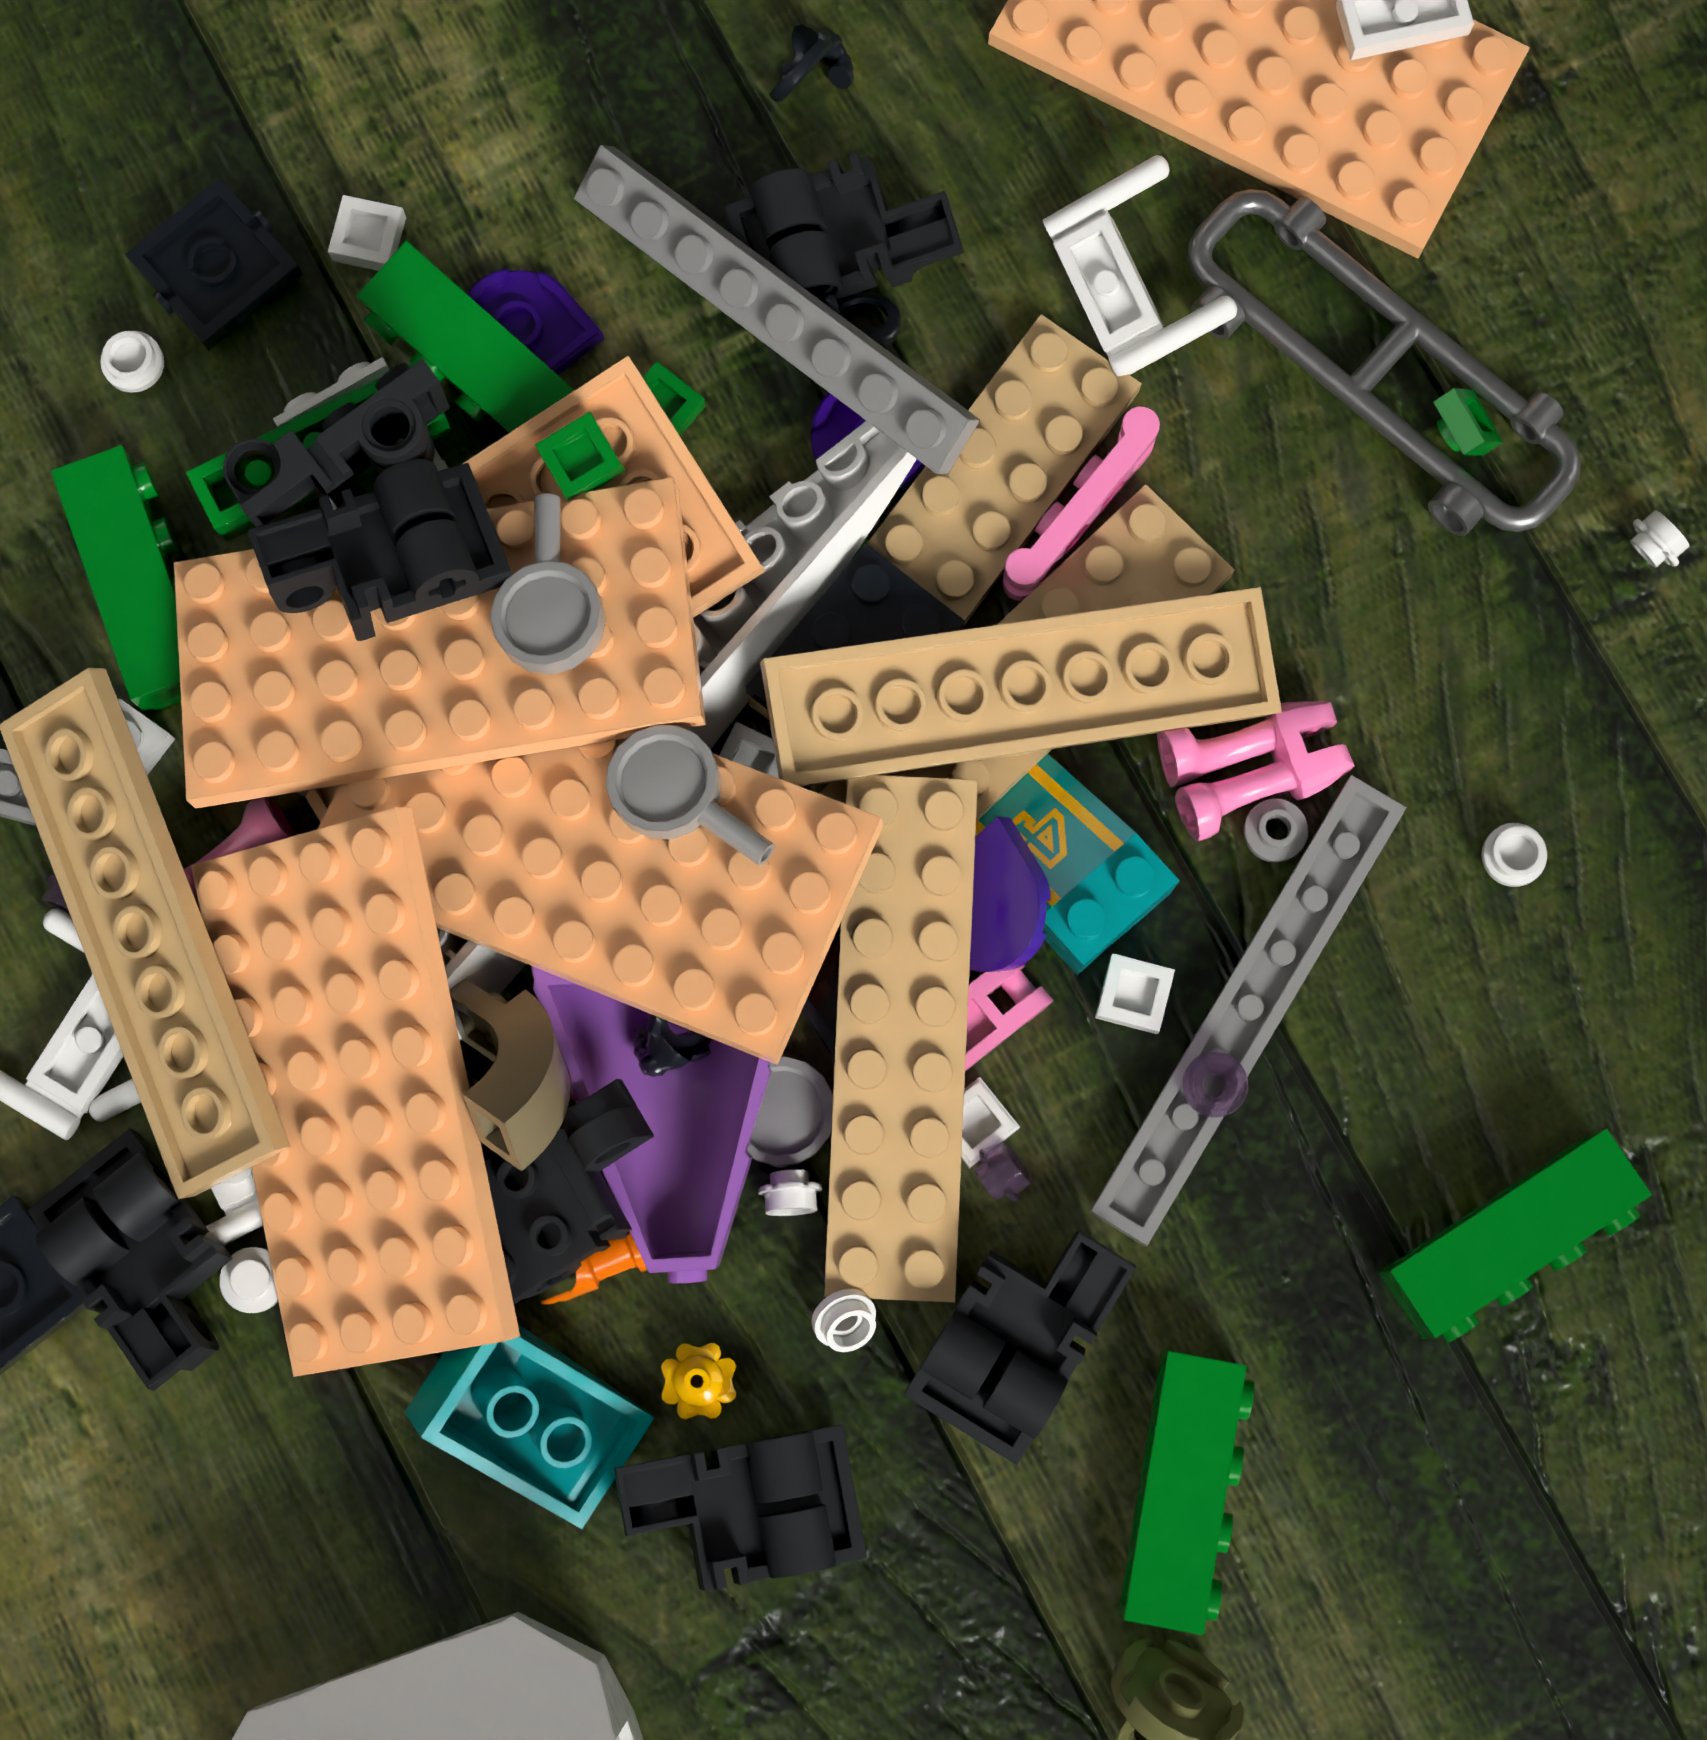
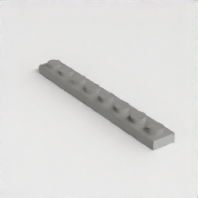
M600 145L574 197L577 202L936 474H948L979 423V418L616 147Z
M1352 775L1348 778L1089 1213L1141 1245L1147 1246L1407 807Z

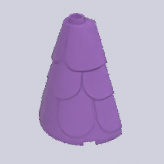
M532 966L534 992L550 1017L565 1064L572 1078L570 1085L578 1103L615 1079H622L654 1134L653 1138L602 1170L617 1203L632 1227L630 1233L648 1272H667L668 1283L706 1281L707 1270L716 1269L720 1266L753 1156L749 1153L748 1147L772 1073L769 1066L770 1062L713 1039L708 1045L711 1050L710 1055L697 1061L689 1062L679 1069L666 1071L663 1076L652 1077L644 1075L639 1067L638 1059L634 1055V1029L638 1024L647 1028L649 1013ZM667 1021L673 1033L681 1034L690 1031L687 1028Z

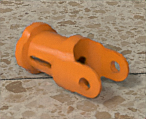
M631 1233L623 1239L608 1240L611 1247L604 1251L595 1252L581 1261V1267L575 1272L576 1284L573 1289L543 1300L541 1304L568 1301L599 1289V1281L632 1268H638L641 1272L647 1271Z

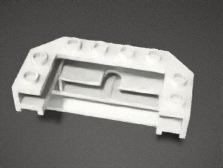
M516 1612L258 1705L246 1713L232 1740H643V1736L634 1709L604 1654L520 1612Z

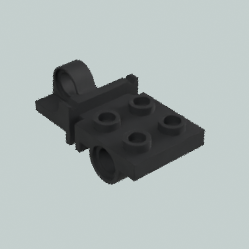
M857 151L848 154L853 169L844 173L837 159L827 161L830 169L810 175L807 170L800 168L776 171L762 177L752 186V196L724 206L733 236L819 300L823 294L829 292L838 300L878 286L873 270L881 267L891 286L896 287L911 282L913 274L920 268L964 253L945 191L888 210L877 171L870 156L867 155L860 158Z
M421 359L412 367H409L407 363L395 366L377 381L375 388L378 392L359 406H356L354 402H349L333 411L322 422L321 426L325 431L315 437L317 442L308 449L303 446L292 430L274 442V445L255 438L245 439L236 443L225 456L223 463L224 477L239 501L241 509L256 527L269 524L312 491L318 499L328 495L337 508L344 507L341 495L342 490L350 488L353 497L366 494L364 488L355 477L372 465L381 474L390 466L406 460L425 459L433 462L435 454L434 442L426 425L448 410L450 406L438 378L425 361ZM395 433L405 439L395 446H390L387 440ZM253 455L267 456L274 463L272 480L266 486L259 489L247 488L239 480V468L242 462Z
M411 459L399 462L384 470L376 478L373 492L353 497L350 488L342 490L341 495L344 504L342 508L333 510L329 496L326 495L319 497L321 508L247 530L269 594L277 608L285 613L309 611L324 604L337 588L357 641H363L376 636L370 611L381 608L386 623L500 588L505 580L511 576L510 567L468 462L441 471L437 470L433 462L425 459Z
M615 1079L580 1103L568 1108L563 1123L546 1149L523 1171H520L498 1154L485 1161L514 1304L522 1299L544 1292L568 1278L581 1267V1261L595 1252L604 1251L611 1247L608 1240L623 1239L630 1234L629 1231L632 1227L600 1171L653 1138L654 1134L622 1079Z
M129 1128L30 1207L27 1213L40 1230L35 1238L43 1255L62 1277L71 1284L78 1286L85 1296V1299L82 1300L84 1306L89 1310L100 1313L94 1318L97 1325L108 1330L147 1389L155 1391L178 1371H193L219 1350V1344L211 1330L182 1299L232 1260V1257L224 1245L205 1237L209 1232L186 1198L178 1200L165 1168L140 1133Z
M1077 1230L1067 1245L1047 1283L989 1250L980 1265L977 1275L990 1282L991 1285L989 1288H986L975 1280L971 1281L908 1386L904 1396L1018 1465L1031 1441L1037 1437L1059 1402L1069 1378L1085 1356L1086 1348L1073 1341L1075 1335L1092 1345L1098 1330L1135 1271L1136 1265Z
M843 1425L711 1449L714 1468L709 1469L706 1466L704 1452H691L614 1468L625 1536L688 1524L700 1590L707 1591L727 1588L724 1569L731 1568L733 1583L745 1585L750 1584L752 1581L767 1578H783L812 1573L835 1567L837 1564L867 1558Z

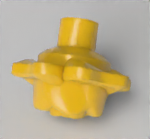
M687 1343L681 1344L676 1351L677 1360L671 1358L666 1359L662 1363L661 1369L665 1378L664 1389L661 1394L662 1400L667 1404L678 1403L677 1413L680 1418L685 1420L696 1415L706 1416L710 1419L717 1418L721 1414L722 1409L720 1402L730 1403L736 1398L737 1392L732 1382L736 1369L735 1361L731 1358L720 1359L721 1350L716 1343H709L702 1347H695Z

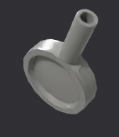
M544 493L534 498L535 564L524 566L505 580L494 597L490 619L495 639L514 664L531 673L552 675L573 669L592 655L603 637L606 615L602 598L586 574L567 563L561 562L560 497L555 494Z
M654 725L633 733L617 747L608 764L606 789L613 809L632 831L650 839H674L691 833L702 825L759 866L763 865L771 856L775 844L717 804L720 798L721 775L711 749L697 734L679 726Z
M781 1057L778 1065L770 1062L769 1066L772 1073L748 1147L749 1153L756 1162L777 1168L797 1166L816 1156L831 1138L833 1093L823 1075L807 1062L790 1057Z

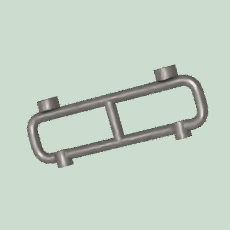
M1248 189L1235 192L1222 201L1195 231L1189 241L1187 256L1193 276L1206 289L1192 304V312L1224 295L1231 297L1237 305V315L1230 321L1209 331V334L1218 339L1226 340L1245 321L1434 477L1443 487L1429 501L1428 509L1432 517L1447 531L1458 536H1466L1478 521L1483 518L1501 530L1520 532L1535 528L1549 518L1573 490L1579 479L1581 458L1576 444L1565 431L1556 425L1564 413L1560 404L1553 397L1541 391H1536L1528 400L1519 395L1319 230L1326 223V217L1321 208L1310 199L1300 197L1290 207L1283 200L1267 191ZM1254 214L1265 218L1274 226L1277 236L1284 244L1294 250H1304L1395 325V328L1351 376L1226 274L1213 261L1212 249L1215 244L1241 217ZM1414 342L1510 419L1512 429L1520 438L1531 444H1540L1553 456L1556 464L1553 475L1527 504L1514 507L1504 503L1370 392Z

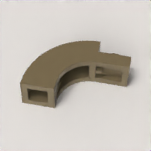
M465 978L449 990L456 1025L462 1040L494 1063L479 1082L463 1093V1097L480 1142L520 1171H523L546 1149L563 1123L570 1100L571 1085L569 1073L550 1017L543 1005L532 994L524 990L507 1002L499 993L493 991L488 994Z

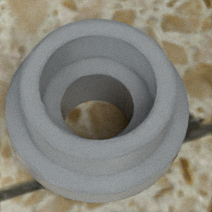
M1268 799L1257 804L1248 814L1243 829L1244 839L1250 851L1258 858L1273 863L1284 862L1295 857L1304 847L1308 837V824L1302 811L1293 803L1283 799ZM1271 819H1278L1284 822L1288 830L1287 837L1282 840L1271 838L1266 832V822Z

